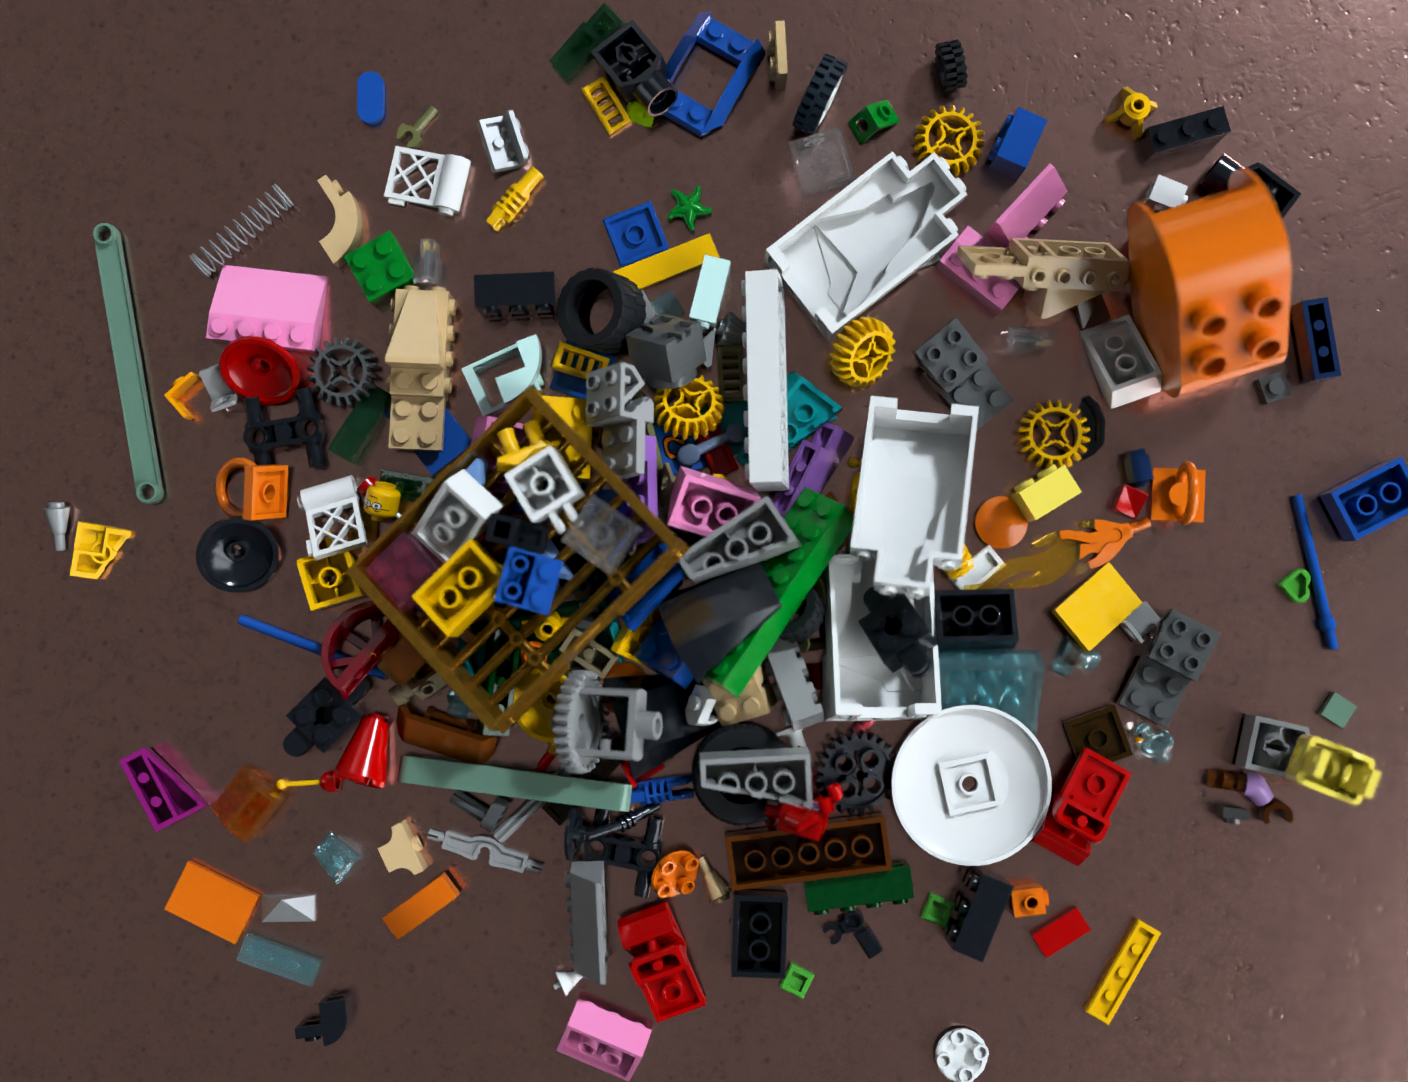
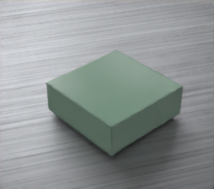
M1331 692L1318 714L1343 729L1357 706L1336 692Z

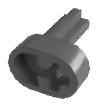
M456 790L449 801L480 821V827L491 834L511 804L509 800L498 795L490 808L461 790Z

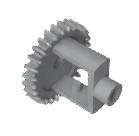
M573 670V673H569L568 678L564 679V685L560 686L561 695H557L559 706L555 705L551 721L552 730L557 734L553 741L558 743L555 753L559 754L558 761L562 762L561 767L566 768V772L584 774L596 767L595 763L600 761L599 758L641 760L643 758L644 739L658 740L663 728L661 713L646 711L647 692L645 690L605 687L604 684H601L602 679L598 677V674L590 670ZM603 697H629L625 752L610 751L611 740L600 739L601 737L608 736L607 733L602 731V727L609 725V723L603 721V717L609 715L608 712L602 710L604 706L609 704L606 701H601Z

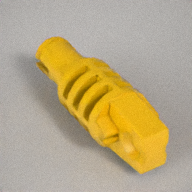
M531 166L520 181L511 184L510 188L505 191V194L491 208L493 212L486 220L487 224L495 231H499L506 222L510 223L516 217L515 215L520 212V209L525 206V203L530 200L531 196L529 194L544 176Z

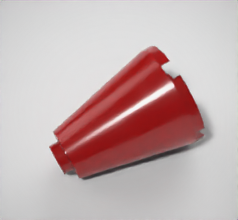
M369 713V717L362 718L333 771V777L344 781L347 778L355 784L385 789L389 723L384 722V716Z

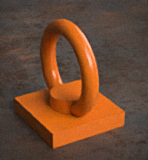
M241 457L227 461L220 468L215 479V496L218 505L227 516L243 517V520L286 518L288 465H257L253 461ZM236 468L245 469L243 510L234 508L226 496V480L228 475Z
M1189 461L1183 462L1178 469L1153 467L1154 479L1150 480L1149 520L1178 522L1181 525L1204 523L1206 470H1197L1195 465Z

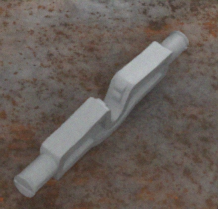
M431 828L428 832L427 839L442 843V849L457 853L470 860H476L481 848L487 847L490 850L488 860L490 866L509 869L519 873H523L525 869L539 874L542 872L544 863L528 859V853L505 847L503 843L498 842L492 836H469L453 830L443 833Z

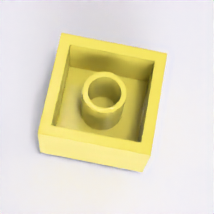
M1053 464L1036 474L1038 479L1035 481L1030 478L1013 488L1015 493L1009 497L1015 501L1026 521L1031 522L1080 494L1081 490L1065 465L1056 467Z

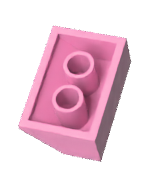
M1051 163L995 221L987 232L1002 248H1009L1010 238L1029 239L1027 235L1033 229L1038 232L1048 221L1045 216L1050 210L1056 213L1066 202L1062 198L1068 190Z
M967 226L938 262L936 268L990 311L998 315L1021 285L1015 279L1007 280L999 276H989V278L983 279L973 276L971 271L956 256L958 245L995 246L970 226Z
M680 466L670 496L667 525L708 536L760 501L761 497L754 488Z
M578 999L556 1051L629 1082L643 1057L652 1030L639 1022L627 1020L616 1012L599 1008L590 1001Z

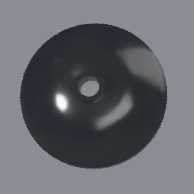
M229 517L215 522L201 535L196 547V563L203 578L212 586L227 592L250 591L265 583L273 574L278 563V546L273 534L262 523L256 520H243V517ZM234 545L241 546V549L238 551H234L231 548Z

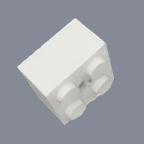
M550 445L504 474L532 522L542 524L551 519L555 528L561 534L566 531V528L558 513L564 509L571 522L574 524L580 522V518L572 504L586 495L558 449ZM545 480L548 481V488L546 490H542L545 487L543 482Z

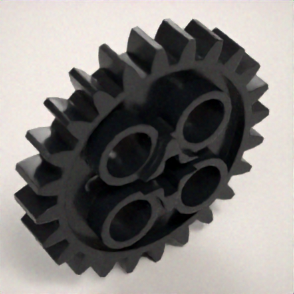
M852 729L849 732V737L840 732V741L838 742L830 738L833 746L829 748L823 745V749L826 752L825 756L817 755L822 764L814 765V768L820 772V774L814 776V779L817 782H821L816 786V789L819 792H823L822 795L825 797L828 795L827 786L833 783H840V786H842L844 783L850 782V787L847 791L843 792L842 799L834 802L835 807L837 806V810L841 814L847 808V813L850 816H853L855 809L863 816L865 808H868L873 813V805L876 803L883 807L881 799L883 797L891 799L887 792L891 790V775L894 764L892 762L896 758L894 753H890L893 748L889 744L884 745L886 740L882 737L877 739V735L874 732H870L867 736L863 729L860 730L858 736ZM854 750H857L855 755L856 760L853 758ZM873 753L872 760L864 763L865 755ZM842 757H848L847 763L842 767H838V761ZM875 778V784L871 788H866L867 782ZM858 785H859L860 790H861V793H860L859 795H857V793H858Z

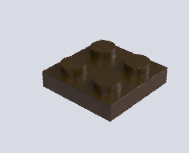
M1114 704L1063 722L1076 760L1083 747L1094 751L1111 762L1133 755Z

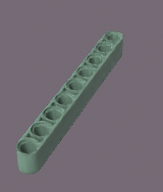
M401 755L397 782L623 812L630 811L632 785L628 783L412 755Z

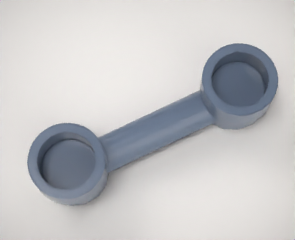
M731 423L720 435L698 445L686 444L677 451V461L684 467H690L698 461L700 455L725 443L738 445L744 440L745 431L741 425Z

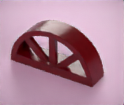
M373 601L360 603L343 612L331 624L322 643L321 661L323 670L335 691L344 700H347L402 634L389 619L380 627L379 617H386V615ZM371 619L372 638L368 643L349 631L357 624ZM342 638L361 650L357 656L334 660L336 649ZM347 667L336 679L334 669Z

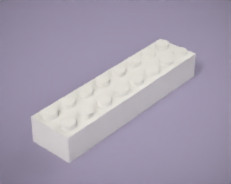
M777 269L745 271V280L741 281L742 296H746V306H742V321L746 322V332L742 333L743 348H747V358H743V373L747 374V384L743 385L744 400L748 401V411H744V425L748 427L749 436L744 438L745 453H749V464H745V479L749 480L750 485L757 492L789 490L785 284Z

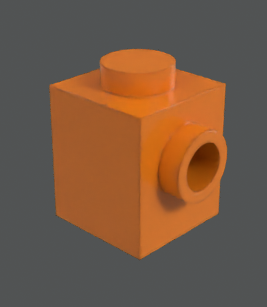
M1039 883L1015 885L1008 900L1010 914L1014 918L1046 914L1045 906H1049L1047 890H1043Z

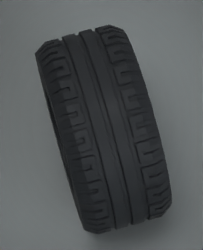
M741 721L719 727L703 739L693 759L691 776L697 799L710 815L727 824L750 826L768 820L769 816H765V809L768 800L773 799L763 797L762 799L756 797L736 798L725 791L701 787L699 755L701 752L732 751L738 748L750 750L786 748L782 741L769 729L756 723Z

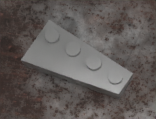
M766 496L690 547V550L679 560V563L690 580L698 585L799 548L801 545L769 497Z
M778 638L768 652V660L764 661L768 676L774 675L777 685L772 687L777 701L783 700L786 710L781 712L786 726L792 725L793 731H797L823 722L824 712L821 704H818L816 691L813 683L809 680L808 670L803 657L799 653L800 649L797 641L790 643Z
M808 747L699 753L701 787L735 794L742 793L751 795V797L761 799L763 797L778 800V802L794 803L803 805V807L813 808L811 759Z

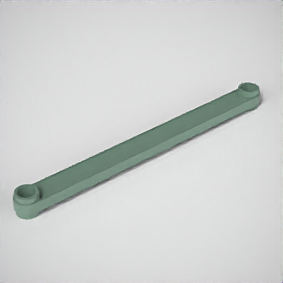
M100 223L94 228L93 237L136 495L142 503L154 505L162 500L164 491L121 235L115 226L109 223ZM109 230H110V231H111V236H110V238H109L108 240L104 241V240H103V235H104V233H105L106 231H109ZM152 486L154 495L151 499H148L146 497V490Z

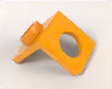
M190 372L185 377L181 376L171 384L172 388L164 394L182 417L188 420H192L194 417L178 398L200 380V376L193 372Z

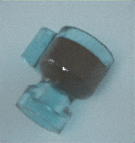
M1067 635L1058 648L1051 671L1067 677L1077 664H1082L1083 668L1093 672L1099 664L1101 653L1093 649L1085 653L1073 637Z

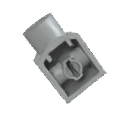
M1245 714L1235 765L1286 777L1285 771L1299 736L1303 734L1311 735L1309 727Z

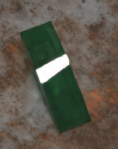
M603 3L587 22H582L550 59V62L567 80L571 79L594 59L590 51L625 26L627 22L611 5Z
M378 386L376 389L369 388L367 390L370 396L366 397L363 395L361 401L354 407L328 447V450L350 463H356L367 442H371L385 418V412L391 407L390 393Z

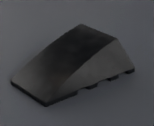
M760 562L668 594L658 604L657 608L676 651L695 680L700 683L706 678L704 675L713 666H719L725 660L723 657L734 646L738 648L745 641L744 637L753 629L756 631L783 605Z
M661 675L602 679L603 684L608 688L645 690L647 692L646 711L660 712L662 715L663 728L660 738L658 740L644 739L643 758L639 761L627 760L633 780L721 727L719 720L708 726H696L687 723L685 709L688 699L692 695L695 685L704 686L703 681L698 683L693 678L685 690ZM607 696L609 703L612 704L625 747L629 697ZM713 708L711 714L717 716Z

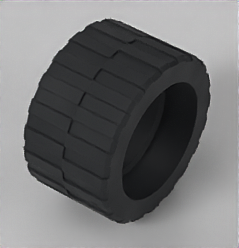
M602 268L581 270L568 280L561 290L560 297H558V307L556 309L558 325L563 335L571 343L579 347L605 354L621 352V350L628 348L626 335L636 328H642L641 325L644 324L646 319V302L644 301L642 291L629 278ZM610 289L614 299L612 317L603 330L594 334L589 320L591 306L601 292Z

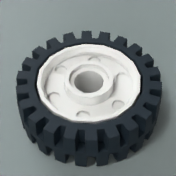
M828 53L824 55L801 100L792 126L809 135L814 136L841 85L848 63Z

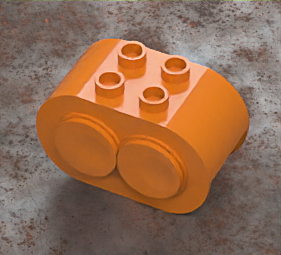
M1241 168L1232 172L1229 178L1228 190L1155 214L1143 202L1131 204L1127 214L1133 318L1136 328L1163 373L1161 388L1166 394L1176 398L1282 364L1288 352L1291 260L1283 222L1271 195L1262 181L1249 169Z

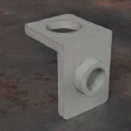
M219 364L200 370L199 375L212 399L210 406L212 413L237 403L238 395L223 380Z
M1144 601L1119 626L1133 643L1142 644L1144 642L1142 637L1156 627L1161 618Z

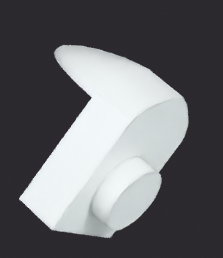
M695 685L692 695L688 699L685 715L689 725L708 726L718 721V717L711 714L716 698L705 686Z

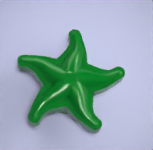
M699 185L688 196L677 190H671V195L676 198L678 205L671 210L667 218L668 220H672L674 217L683 218L690 231L695 230L693 223L697 216L712 213L711 207L706 208L699 203L701 187Z

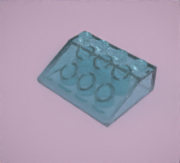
M1039 650L938 651L942 710L959 705H981L995 708L1016 718L1033 735H1036L1045 668Z

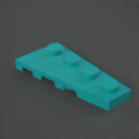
M802 376L787 393L788 451L843 410L840 405ZM743 447L735 459L745 466V464H749V453H745Z

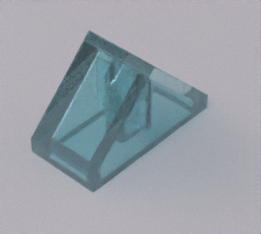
M332 833L326 836L313 853L336 884L346 879L362 859V856Z

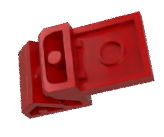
M1083 747L1060 793H1051V801L1045 820L1030 841L1069 863L1079 866L1091 854L1092 843H1100L1112 823L1109 821V818L1132 773L1094 751Z
M667 902L617 919V928L623 949L634 957L633 961L628 963L637 986L640 985L657 1023L707 1005L706 997L687 957L686 943Z

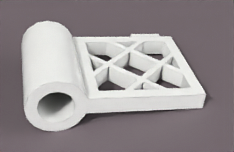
M395 146L384 197L389 199V204L404 207L405 202L433 207L438 209L437 213L453 217L454 213H459L471 161L452 154L442 155ZM402 154L412 156L415 161L413 165L404 171L399 165ZM429 160L438 161L436 170L427 175L422 165ZM419 168L425 178L412 186L407 175ZM404 178L409 188L401 194L393 193L395 183ZM426 183L432 189L429 200L420 198L416 192L417 189Z
M352 475L300 490V496H297L300 510L306 511L310 540L306 541L308 555L310 557L314 556L316 560L368 545L359 504L360 494L357 491L358 486ZM353 507L354 513L348 521L339 517L344 509ZM323 515L330 517L323 528L315 525L314 518ZM335 521L344 524V527L337 536L328 532ZM350 528L358 531L359 539L348 542L343 538ZM325 536L334 540L329 548L320 550L319 544Z

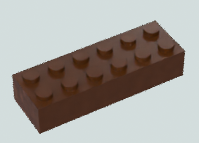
M882 812L865 814L863 816L857 815L828 819L826 830L819 841L779 830L777 826L725 833L732 891L892 870L886 819Z

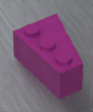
M142 748L119 760L155 832L161 831L210 805L150 748Z

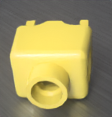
M1303 734L1299 736L1285 771V776L1289 781L1352 805H1358L1363 797L1372 799L1382 772L1374 770L1375 761L1368 756L1320 737Z

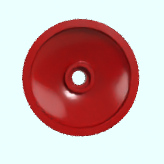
M246 336L233 340L225 347L219 361L220 373L227 386L243 399L259 397L260 405H276L285 402L295 393L299 384V370L293 357L277 343L262 337Z

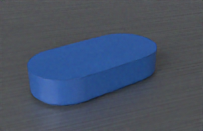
M373 71L363 73L357 82V113L362 122L367 125L379 124L385 115V83L381 76Z

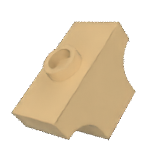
M406 819L391 827L392 837L390 841L380 846L378 851L389 873L398 868H406L413 875L424 871L428 865L421 853L423 846L417 835L413 836Z

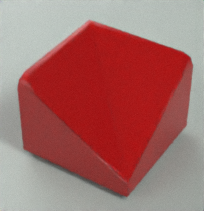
M1126 484L1120 485L1110 510L1135 520L1149 494Z

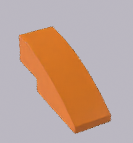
M444 872L384 916L382 920L398 940L458 897L460 892Z

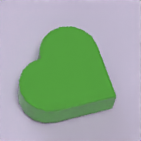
M1294 569L1276 585L1291 602L1303 603L1310 596L1308 585L1310 584L1311 576L1305 569Z

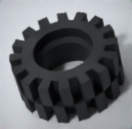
M956 39L937 43L935 45V62L937 63L936 70H938V79H940L942 90L945 92L966 87L967 65H965L966 59L963 55L964 50L963 47L961 48V42Z

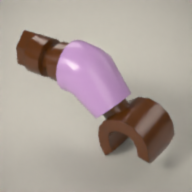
M1207 769L1206 787L1231 790L1233 788L1234 791L1241 792L1242 795L1247 796L1259 807V817L1265 825L1271 822L1269 815L1275 809H1281V817L1288 823H1292L1293 812L1291 808L1281 799L1274 797L1263 776L1251 771L1236 772L1233 775L1232 771Z

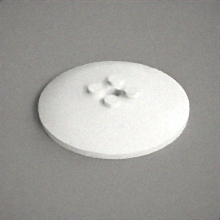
M953 706L943 709L941 715L924 719L903 741L892 768V800L896 814L905 831L929 854L957 865L980 866L992 864L1006 859L1021 850L1040 829L1051 801L1052 778L1050 767L1044 750L1036 737L1016 718L987 706ZM972 776L976 780V787L971 791H966L962 787L964 778Z

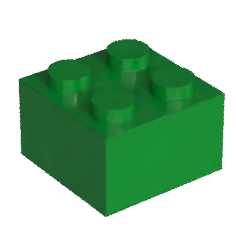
M390 230L344 255L368 301L374 307L395 297L396 289H403L406 285L415 286L421 282L397 238Z

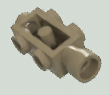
M448 643L445 644L446 648L454 656L459 653V649L456 646L451 648ZM424 659L413 662L410 670L404 673L407 680L400 685H394L388 692L398 706H402L409 702V698L414 694L424 701L447 685V683Z

